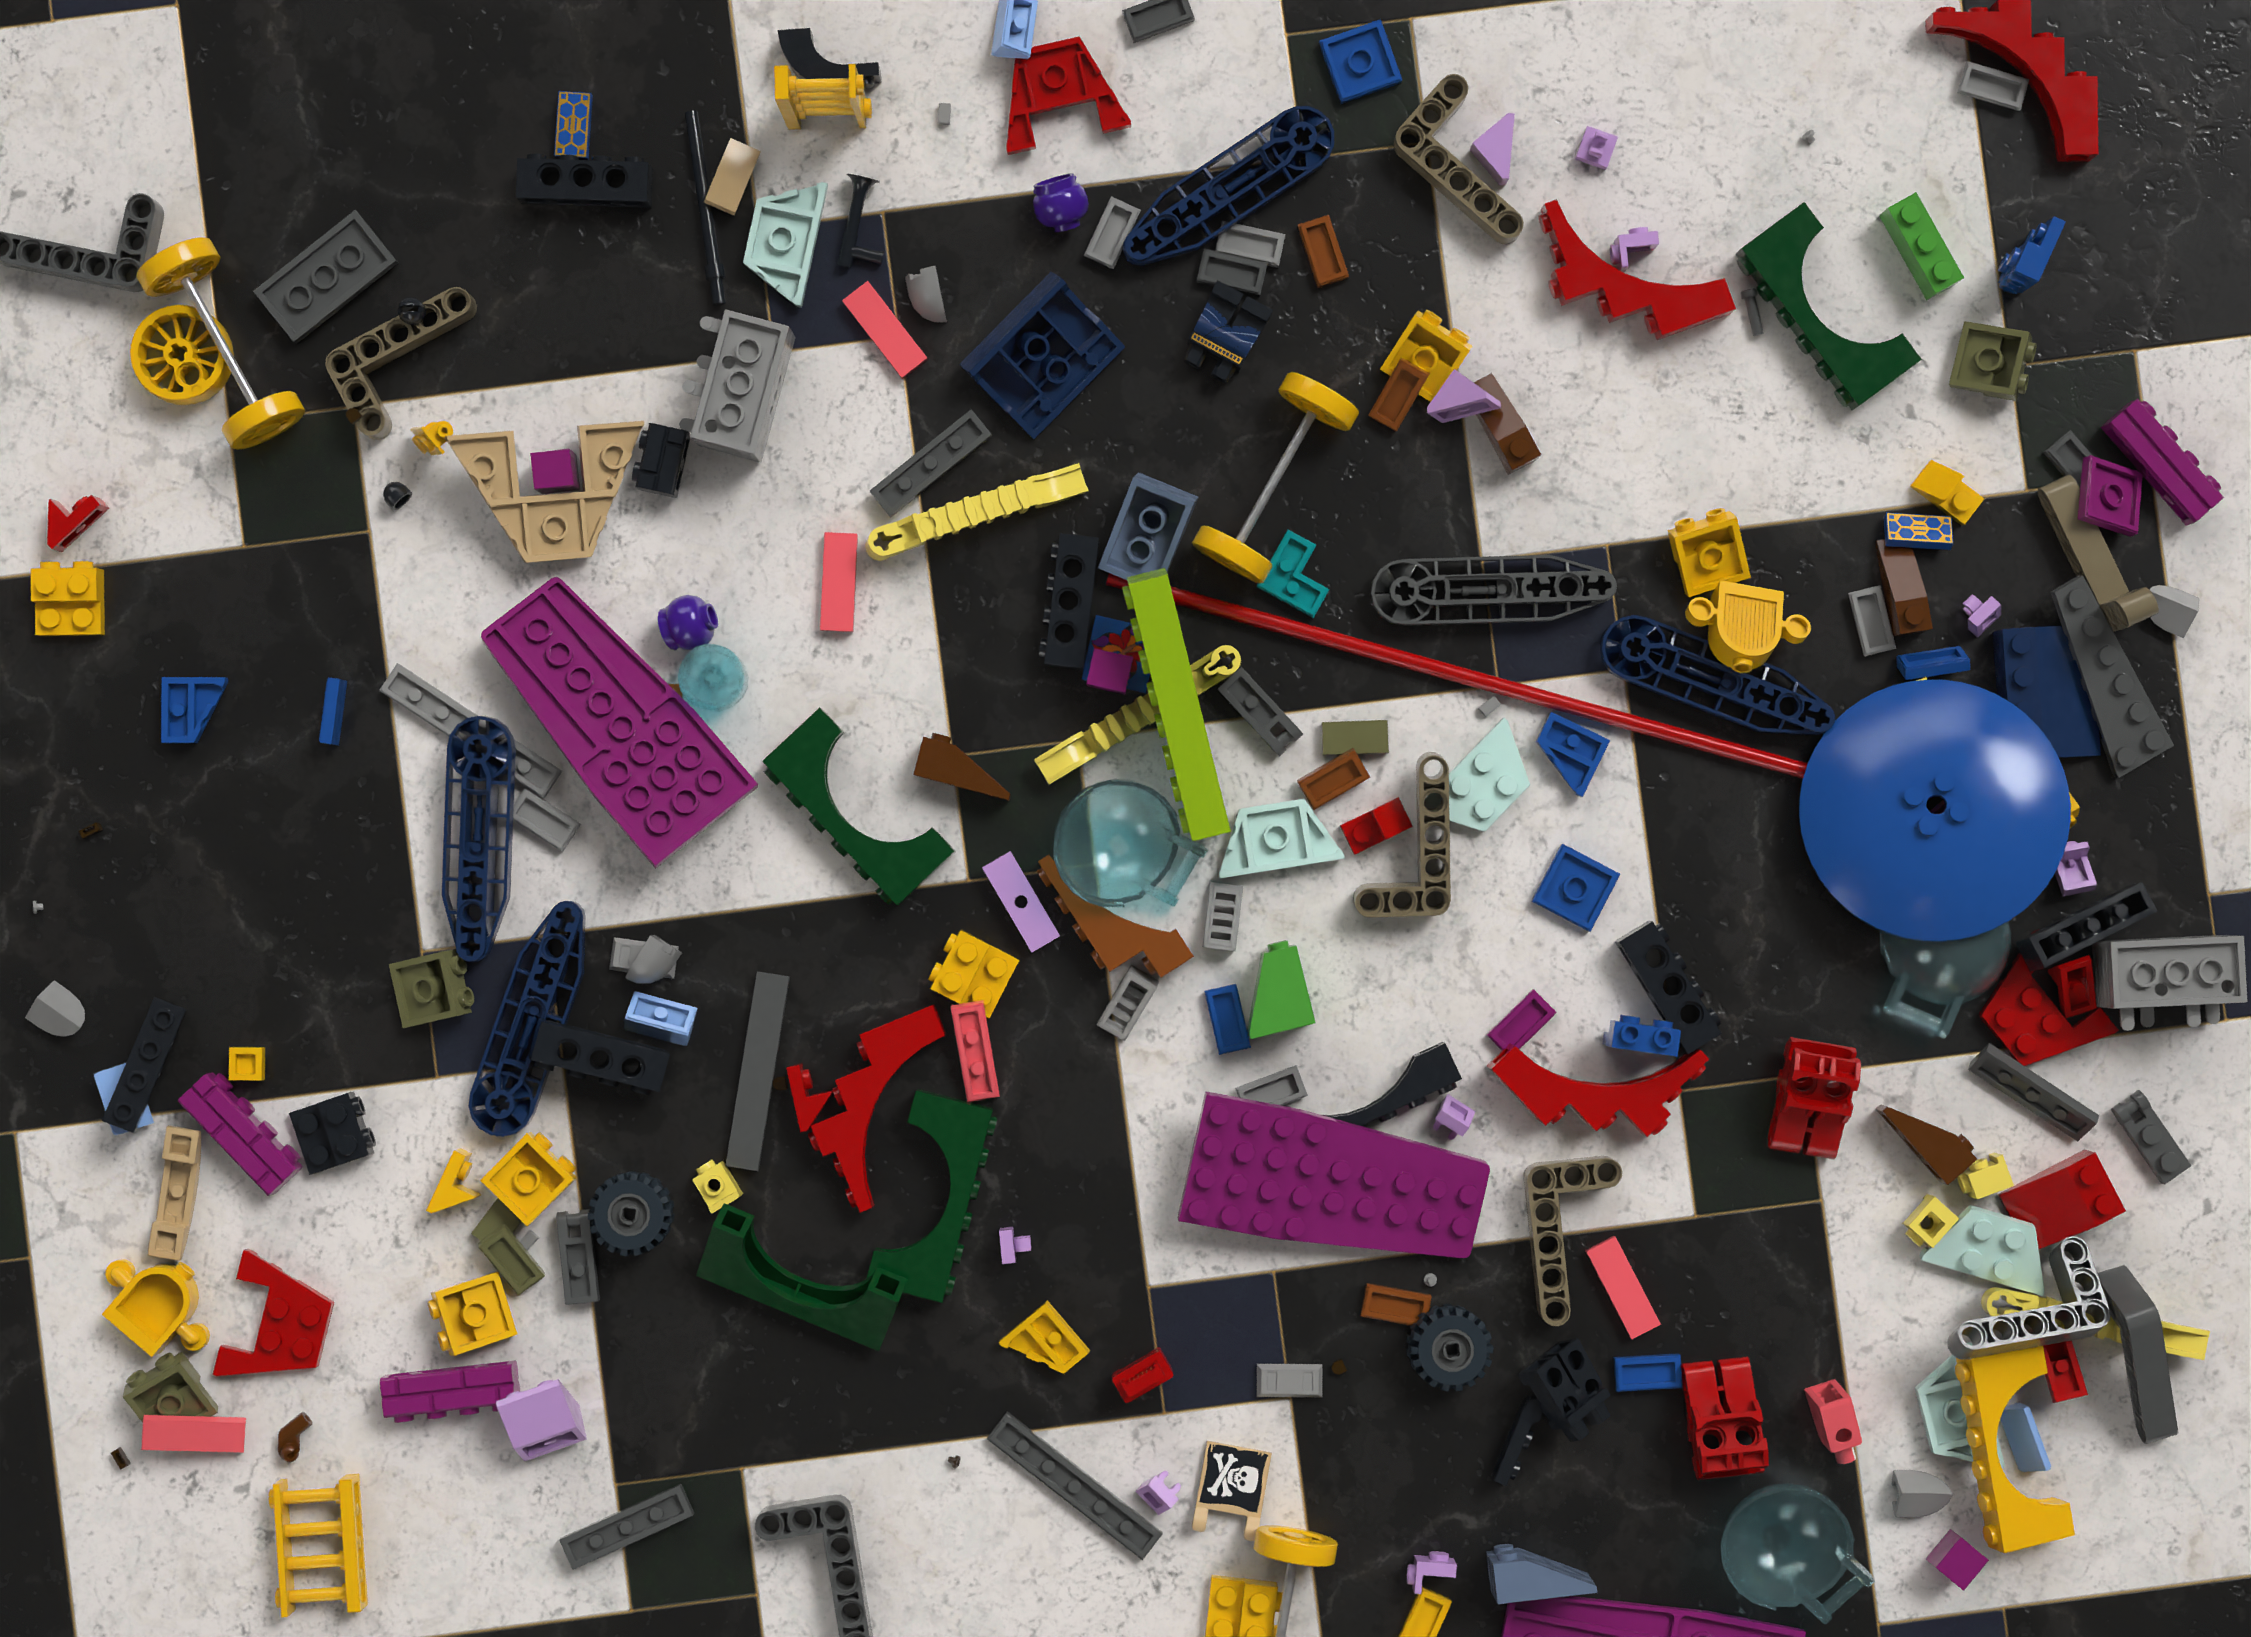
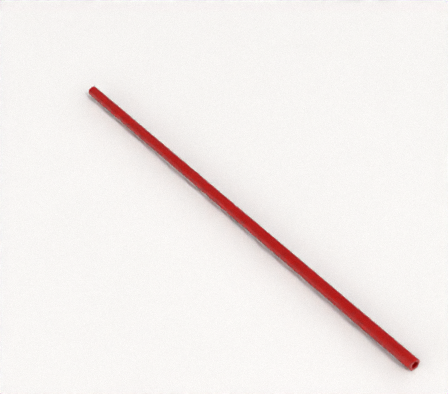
M1109 573L1106 585L1122 589V587L1128 586V581ZM1171 586L1174 602L1179 606L1803 779L1808 764Z

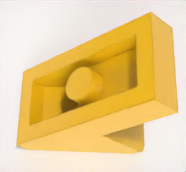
M1933 460L1927 463L1910 486L1945 514L1951 516L1961 526L1966 524L1984 500L1982 496L1961 481L1964 475Z
M461 1148L453 1151L426 1211L434 1213L481 1196L480 1193L459 1184L460 1180H466L472 1168V1163L468 1162L472 1153Z

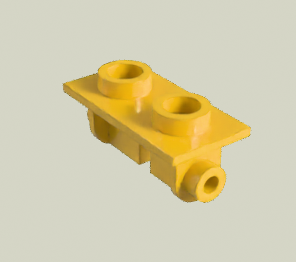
M446 421L431 422L425 427H412L410 429L415 435L412 441L422 453L428 452L430 455L445 453L440 446L446 442L445 436L453 435V427Z

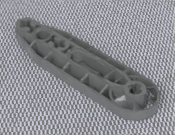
M1553 555L1420 558L1392 561L1381 568L1372 581L1370 596L1372 605L1381 618L1391 624L1402 626L1550 622L1607 602L1616 593L1617 583L1614 576L1606 570ZM1531 560L1530 573H1504L1503 561ZM1536 560H1551L1562 563L1563 572H1537ZM1498 561V574H1471L1470 562ZM1465 562V574L1438 575V563ZM1419 563H1433V575L1430 574L1426 567ZM1569 566L1586 571H1570ZM1415 567H1416V568H1417V571H1416L1415 575L1413 576V578H1410V576L1412 575V573H1413V571H1414V569H1415ZM1549 579H1552L1550 590H1542L1536 594V597H1533L1532 591H1527L1526 587L1532 581H1535L1538 587H1545L1550 584ZM1567 579L1574 584L1575 591L1572 596H1565L1560 592L1559 583L1561 580ZM1598 579H1600L1601 584L1607 586V589L1601 592V595H1599L1598 589H1587L1584 591V596H1582L1584 585H1593ZM1496 581V587L1495 585L1462 586V588L1450 589L1449 582ZM1435 583H1441L1442 600H1435L1437 593ZM1400 584H1404L1406 590H1411L1412 595H1408L1406 601L1402 600L1401 595L1395 594V589L1398 590L1401 587ZM1419 590H1432V594H1419ZM1375 592H1388L1387 594H1375ZM1496 592L1495 599L1450 600L1451 593H1462V596L1473 594L1495 595ZM1589 603L1588 605L1570 610L1571 604ZM1414 604L1420 614L1418 618L1415 617L1410 609V605ZM1564 604L1565 613L1553 617H1538V605ZM1531 605L1532 618H1505V606ZM1395 606L1397 607V609L1391 618L1389 617V614ZM1472 606H1499L1500 618L1472 619ZM1439 607H1466L1467 619L1439 620ZM1431 608H1434V620L1419 621L1428 615Z

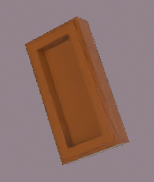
M1329 215L1298 224L1297 228L1317 288L1348 279L1349 274Z
M1401 357L1368 416L1397 432L1430 373Z
M1352 748L1297 780V783L1313 810L1371 777L1355 749Z
M1366 1283L1361 1316L1412 1326L1413 1323H1417L1420 1319L1418 1317L1419 1314L1429 1312L1432 1296L1425 1293Z

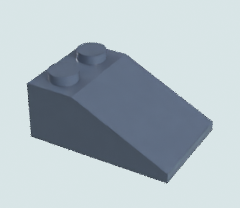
M1138 472L1131 481L1098 568L1125 580L1130 576L1165 568L1168 572L1199 497Z
M1513 1544L1496 1545L1493 1551H1486L1490 1590L1497 1604L1597 1593V1586L1588 1573L1524 1549L1514 1548Z

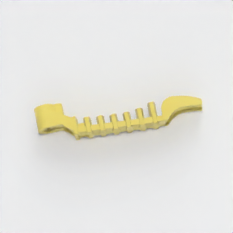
M1077 463L1049 473L1034 475L1023 481L1017 480L1011 485H1001L995 490L983 491L979 495L970 498L967 496L961 501L955 503L948 502L945 506L936 509L933 507L928 509L927 512L914 513L899 521L877 527L868 536L865 549L872 559L883 561L924 545L926 540L932 538L939 540L945 534L952 532L954 535L963 528L969 527L972 529L985 521L988 524L1000 516H1003L1005 519L1016 511L1022 514L1034 505L1035 508L1046 507L1081 495L1089 490L1086 486L1080 464ZM878 537L882 541L893 540L887 545L885 551H883L881 546L875 547L874 544Z
M1229 645L1220 646L1190 665L1197 696L1237 671L1241 663V657L1234 647ZM1219 654L1224 658L1228 656L1231 658L1232 661L1228 665L1230 669L1222 666L1209 671L1220 660ZM1149 693L1143 697H1137L1135 702L1128 706H1122L1119 709L1120 711L1113 715L1105 716L1104 720L1100 723H1093L1085 732H1078L1035 758L1034 761L1049 785L1093 760L1101 752L1105 753L1116 743L1123 742L1131 734L1138 733L1146 725L1153 724L1155 722L1154 714L1160 713L1158 705H1151Z
M1999 1287L1986 1290L1981 1298L1982 1308L1990 1316L2063 1304L2062 1301L2046 1296L2044 1298L2033 1293L2013 1291ZM2001 1295L2002 1300L2016 1306V1308L1999 1307L1997 1312V1308L1992 1306L1993 1300H1999ZM2086 1313L2087 1319L2090 1322L2095 1323L2094 1318L2090 1314ZM2110 1317L2107 1325L2094 1335L2099 1339L2106 1337L2115 1342L2122 1343L2120 1328L2112 1317ZM2055 1318L2056 1324L2065 1329L2063 1323ZM2161 1320L2166 1353L2200 1360L2205 1359L2210 1334L2209 1330Z

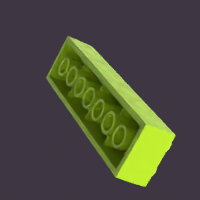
M1165 568L1127 577L1128 586H1124L1122 589L1127 609L1135 610L1136 618H1132L1130 621L1135 641L1143 642L1144 650H1140L1138 653L1143 673L1151 674L1152 681L1147 682L1146 685L1151 705L1159 706L1160 713L1154 714L1159 737L1167 738L1168 745L1162 746L1167 770L1174 769L1176 776L1170 777L1175 802L1182 801L1184 808L1177 809L1183 834L1190 832L1192 841L1231 832L1167 571Z

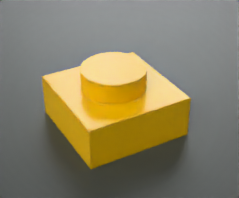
M229 1047V1080H265V1047Z

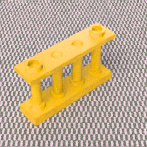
M849 64V78L797 79L796 76H792L788 65L774 66L775 101L788 130L801 129V119H807V116L855 115L859 128H866V118H872L871 98H866L864 93V75L858 74L855 64Z
M359 1473L346 1474L339 1479V1484H336L335 1488L288 1491L287 1479H280L273 1484V1489L269 1491V1506L271 1509H274L279 1575V1588L275 1592V1603L277 1608H281V1617L290 1616L296 1610L295 1603L342 1600L343 1603H347V1613L361 1612L368 1605ZM335 1501L336 1504H340L341 1517H338L337 1521L290 1524L289 1504ZM338 1534V1537L343 1539V1550H340L339 1554L292 1557L291 1537ZM340 1567L341 1570H345V1583L342 1584V1587L295 1590L293 1570Z

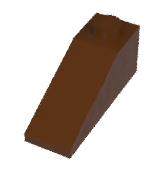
M1491 373L1474 382L1501 402V408L1476 414L1507 474L1509 475L1536 461L1541 456V453L1525 423L1494 375Z
M1885 539L1876 540L1875 544L1886 609L1893 637L1921 633L1933 629L1928 598L1913 548L1885 546Z
M932 733L931 738L923 737L913 775L1010 801L1011 794L956 745L950 744L951 737Z
M1879 1105L1875 1108L1940 1183L1949 1185L1977 1160L1971 1152L1974 1149L1973 1145L1962 1134L1957 1136L1884 1105Z

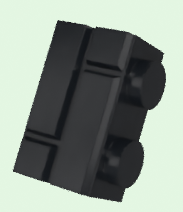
M649 423L648 430H642L640 435L639 449H643L641 462L636 461L632 471V481H636L635 487L641 491L677 498L691 434L686 430Z

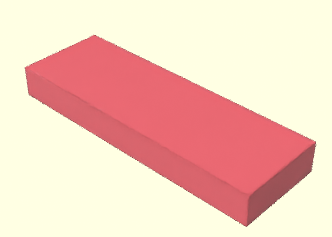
M869 281L842 300L902 379L928 360Z
M824 533L821 631L854 632L858 534Z
M984 1001L951 1005L967 1102L1000 1097Z
M1615 1236L1585 1250L1631 1339L1661 1325Z
M144 1415L141 1450L244 1453L246 1418Z

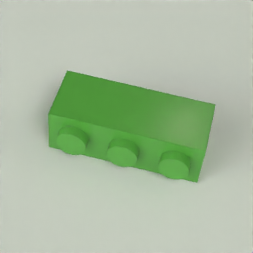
M1917 192L1888 207L1879 215L1926 301L1964 279Z

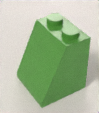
M1288 940L1268 944V951L1261 952L1247 1028L1250 1039L1316 1023L1297 946H1289Z

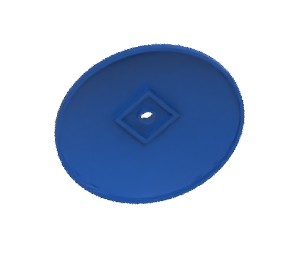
M1919 680L1879 690L1854 704L1834 721L1833 726L1823 734L1807 764L1799 798V820L1804 847L1810 863L1822 884L1842 907L1856 918L1887 934L1922 942H1947L1967 939L1992 931L2022 913L2036 900L2050 882L2063 857L2069 836L2071 803L2065 772L2056 751L2038 725L2023 711L1999 695L1974 685L1949 680ZM1932 797H1939L1944 800L1946 809L1941 814H1933L1927 809V801Z

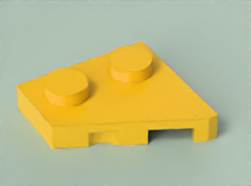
M1048 1300L999 1341L1002 1347L1013 1348L1026 1354L1027 1358L1036 1362H1044L1049 1368L1063 1374L1090 1352V1349Z

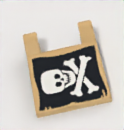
M1207 1441L1192 1520L1193 1530L1205 1531L1209 1509L1244 1515L1247 1518L1243 1536L1246 1540L1254 1542L1256 1529L1260 1525L1272 1452Z

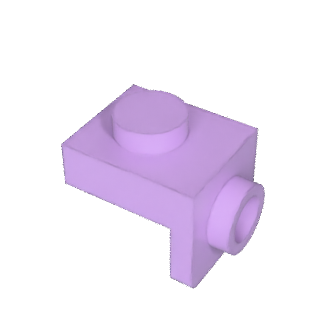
M1638 227L1628 230L1629 234L1618 235L1614 240V245H1610L1611 264L1617 265L1618 270L1625 272L1628 268L1627 253L1654 250L1659 245L1658 231L1648 232V227Z
M2069 841L2066 844L2063 857L2055 872L2062 896L2096 889L2097 883L2087 857L2090 849L2088 842L2077 843Z
M1431 1551L1429 1556L1414 1555V1564H1408L1407 1584L1412 1585L1414 1594H1421L1423 1575L1456 1578L1457 1564L1454 1558H1449V1554L1446 1552Z

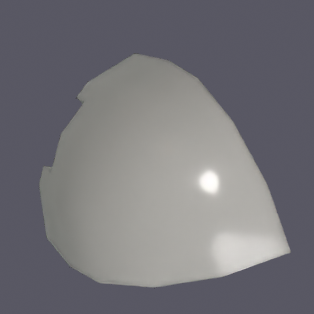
M936 266L920 269L921 274H908L905 279L913 308L927 320L947 322Z
M2152 586L2150 591L2157 601L2159 612L2150 618L2154 624L2163 630L2184 638L2199 611V598L2170 586Z
M650 935L632 963L626 979L637 984H649L658 981L673 968L682 952L656 935Z
M54 980L37 996L25 1018L52 1035L65 1037L75 1034L81 1028L85 1021V1010L75 995Z
M1915 1470L1893 1471L1892 1486H1897L1898 1489L1897 1501L1892 1502L1895 1517L1928 1516L1941 1510L1949 1503L1953 1496L1951 1489L1946 1483L1927 1472Z

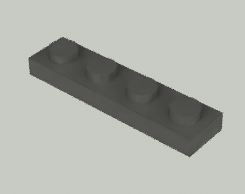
M971 409L873 487L870 493L891 518L991 438L992 434Z
M1990 1043L1970 1062L1969 1071L2077 1142L2098 1122L2099 1115Z
M680 1483L563 1536L559 1541L572 1570L689 1518L694 1515V1511Z

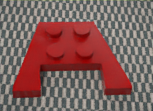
M1080 36L1034 46L1031 48L1029 59L1015 58L1006 145L1008 155L1036 149L1029 118L1030 115L1087 102H1096L1103 134L1131 128L1130 118L1124 112L1113 90L1110 89L1102 76L1099 67Z
M2018 953L2012 962V967L2004 979L1999 982L1979 1013L1980 1018L2011 1057L2023 1066L2119 1031L2101 1007L2093 1009L2071 1026L2031 976L2034 971L2030 972L2021 953Z
M250 1249L243 1250L236 1279L268 1286L269 1292L254 1352L221 1345L213 1375L225 1376L318 1367L334 1301L304 1282L286 1274L275 1264L262 1259L256 1252Z

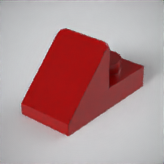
M90 495L78 500L73 505V512L70 514L59 501L49 499L47 545L53 550L63 552L98 520L109 507L101 498Z
M1399 797L1340 825L1354 855L1413 827Z
M2089 955L2048 969L2049 975L2058 986L2060 1010L2065 1018L2097 1008L2092 959Z
M801 1063L789 1066L786 1069L800 1132H804L811 1128V1125L832 1096L833 1090L809 1095L808 1089L813 1088L812 1078L809 1069L804 1070Z
M2072 1341L2044 1345L2043 1349L2048 1372L2044 1375L2052 1402L2057 1403L2088 1395Z

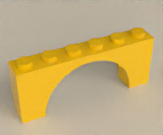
M2043 1346L1972 1359L1956 1358L1955 1374L1961 1385L1962 1397L1960 1403L1967 1420L1966 1438L1972 1449L1973 1462L1971 1467L1973 1475L1977 1479L1979 1490L1977 1503L1983 1514L1985 1525L1983 1526V1537L1988 1547L2002 1553H2008L2074 1536L2075 1531L2070 1503L2055 1497L2035 1499L2024 1496L2007 1479L1997 1454V1430L2007 1403L2024 1384L2048 1373Z

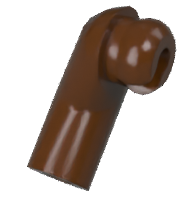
M301 1412L279 1431L278 1454L285 1462H293L298 1458L300 1434L313 1424L305 1412Z

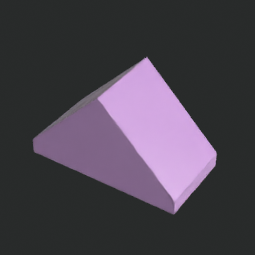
M1513 113L1506 114L1476 139L1469 149L1498 185H1506L1509 180L1515 116Z
M1454 369L1428 405L1427 413L1441 423L1499 409L1501 408V402Z

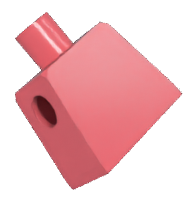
M1835 1379L1805 1388L1806 1398L1821 1442L1830 1453L1835 1454L1838 1464H1847L1856 1460L1853 1447L1860 1445L1862 1438L1849 1394Z

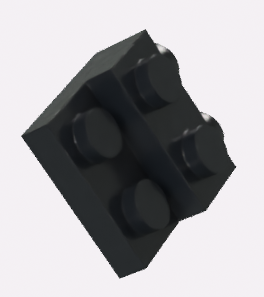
M354 1091L289 1113L309 1175L374 1154L373 1147L376 1146L375 1137L371 1128H366L362 1117L365 1115V1107L362 1099L359 1096L356 1097Z

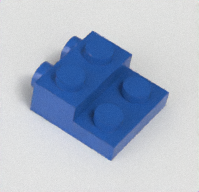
M2053 216L2045 223L2041 222L2036 230L2031 229L2023 245L2019 248L2015 247L2011 254H2005L1998 268V271L2002 273L1998 281L2000 283L1999 287L2002 290L2012 294L2023 293L2039 282L2066 221Z
M1620 1015L1619 1021L1610 1020L1609 1032H1604L1603 1045L1612 1048L1678 1057L1681 1030L1673 1029V1022L1653 1019L1651 1026L1639 1024L1640 1017Z

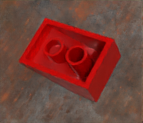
M2085 1149L1998 1194L2009 1217L2034 1224L2039 1249L2097 1227L2126 1212L2096 1152Z

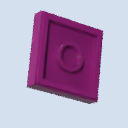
M2091 455L2083 458L2078 520L2129 537L2137 535L2143 473Z

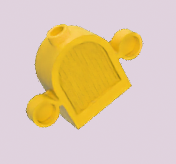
M1722 580L1719 581L1711 594L1710 601L1704 597H1696L1691 600L1685 611L1686 619L1692 625L1699 627L1709 625L1708 643L1712 653L1721 663L1738 673H1748L1752 669L1764 664L1775 649L1780 638L1793 644H1799L1806 639L1811 631L1810 622L1802 615L1795 614L1789 616L1786 621L1782 620L1783 591Z
M119 1259L108 1265L105 1273L107 1281L113 1286H122L124 1289L102 1315L148 1355L153 1357L160 1354L177 1334L180 1336L182 1345L190 1351L199 1350L208 1344L210 1332L205 1325L201 1323L187 1324L195 1313L199 1300L198 1287L193 1278L195 1272L183 1262H179L177 1265L159 1264L145 1269L135 1275L134 1265L126 1259Z

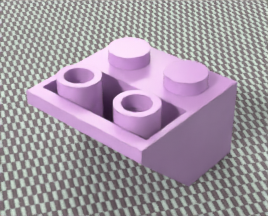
M559 1379L543 1381L535 1388L523 1392H512L506 1398L496 1401L497 1409L512 1446L524 1461L587 1439L580 1406Z

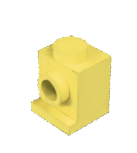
M1995 1152L1989 1154V1162L1987 1158L1978 1159L1969 1166V1169L1961 1173L1957 1180L1964 1194L1968 1193V1196L1971 1198L1980 1199L2013 1187L2014 1184L2003 1155Z
M713 1159L697 1168L698 1176L692 1179L708 1205L711 1214L721 1209L724 1203L729 1204L743 1195L728 1167L725 1166V1162L721 1161L715 1164ZM711 1179H716L720 1182V1189L718 1191L710 1189L709 1182Z
M1926 1194L1923 1198L1924 1200L1902 1224L1908 1228L1905 1235L1916 1245L1921 1247L1925 1243L1927 1246L1934 1248L1959 1218L1935 1196ZM1928 1216L1930 1218V1225L1927 1228H1922L1920 1222Z

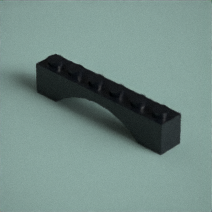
M1440 1042L1414 1054L1397 1082L1380 1098L1365 1107L1347 1113L1323 1116L1368 1128L1366 1123L1377 1118L1380 1123L1398 1115L1396 1109L1407 1104L1409 1109H1412L1427 1102L1426 1095L1435 1091L1442 1095L1457 1088L1455 1082L1462 1078L1446 1043Z

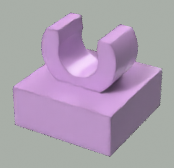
M1587 126L1575 159L1606 170L1618 137Z
M1973 594L1963 602L1965 606L1963 610L1970 616L1968 618V630L1977 638L2001 616V604L1992 596L1984 604Z
M1447 1094L1440 1104L1433 1129L1437 1131L1443 1124L1451 1129L1448 1136L1450 1140L1454 1139L1457 1134L1463 1137L1470 1127L1475 1111Z
M1013 1227L1000 1228L1002 1264L1015 1263L1016 1252L1031 1251L1030 1235L1014 1237Z
M1163 1471L1143 1482L1136 1490V1493L1158 1515L1171 1509L1179 1500L1174 1494L1179 1492L1181 1485L1177 1483L1169 1489L1164 1484V1479L1169 1474L1167 1471Z

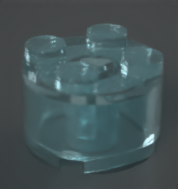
M706 644L695 647L685 656L679 668L678 681L680 691L690 703L706 711L720 712L733 707L744 697L748 687V674L743 661L733 651L721 645ZM717 670L716 675L721 677L719 683L713 682L712 686L709 687L710 681L706 677L708 673L713 674Z

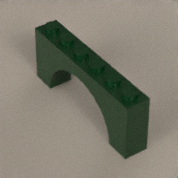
M1803 202L1742 247L1735 254L1738 257L1737 264L1746 276L1751 275L1758 284L1756 289L1762 299L1766 302L1770 301L1778 311L1776 312V317L1779 322L1787 329L1790 327L1797 336L1795 341L1800 350L1806 355L1810 354L1817 363L1815 369L1821 378L1825 381L1829 380L1835 387L1836 391H1834V394L1838 401L1844 407L1849 406L1851 410H1854L1922 359L1903 333L1881 343H1859L1837 335L1818 319L1804 293L1802 265L1809 244L1824 227L1806 203Z
M819 707L762 761L767 766L763 772L775 785H778L780 782L785 785L789 790L786 794L787 798L798 809L804 806L812 814L808 820L820 833L824 830L830 833L834 838L831 842L832 846L843 857L849 854L857 862L853 868L865 881L870 877L879 886L875 890L876 893L888 905L892 901L896 905H900L956 851L933 827L911 840L886 842L861 833L846 821L837 809L828 785L829 759L835 744L844 734V731Z
M921 1089L916 1090L907 1123L916 1125L926 1131L941 1147L950 1172L951 1185L948 1204L935 1228L916 1243L896 1249L876 1247L873 1252L867 1279L875 1272L877 1267H880L908 1279L903 1293L941 1303L945 1295H952L956 1280L955 1276L950 1275L953 1263L960 1264L964 1245L959 1244V1239L962 1231L968 1232L973 1215V1213L967 1212L970 1199H977L981 1181L975 1180L978 1167L985 1168L989 1149L984 1148L986 1136L993 1137L998 1119L992 1116L993 1108Z
M725 1203L723 1204L712 1226L696 1276L877 1351L880 1350L908 1279L880 1267H877L868 1279L853 1285L832 1286L803 1279L781 1267L763 1250L754 1232V1215Z

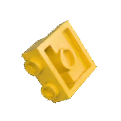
M1426 310L1424 314L1420 311L1416 312L1380 370L1391 376L1402 357L1430 373L1419 395L1431 402L1454 369L1458 370L1473 346L1467 343L1470 339L1467 334L1457 328H1453L1450 332L1440 325L1442 319L1438 315Z
M1723 508L1713 509L1706 513L1705 519L1695 522L1693 518L1681 519L1674 523L1675 528L1667 530L1674 560L1678 563L1684 591L1688 597L1714 590L1720 580L1736 583L1751 578L1738 520L1732 512H1725Z
M75 561L73 562V568H60V562H40V568L31 569V601L35 602V635H105L104 570L93 568V562Z
M960 930L958 936L952 933L943 951L949 953L943 965L938 962L936 963L928 980L934 982L930 989L959 1004L983 1000L986 1017L990 1018L1020 960L963 930Z
M532 1132L526 1133L480 1180L526 1226H529L577 1179L573 1174L576 1167L563 1155L558 1159L549 1150L553 1146L552 1143L540 1132L536 1135Z
M493 1272L431 1292L432 1300L427 1301L432 1319H439L442 1331L437 1333L439 1345L442 1351L448 1350L450 1356H456L518 1335L499 1272Z
M1211 1575L1205 1637H1275L1277 1625H1274L1275 1612L1280 1611L1283 1593L1277 1592V1582Z

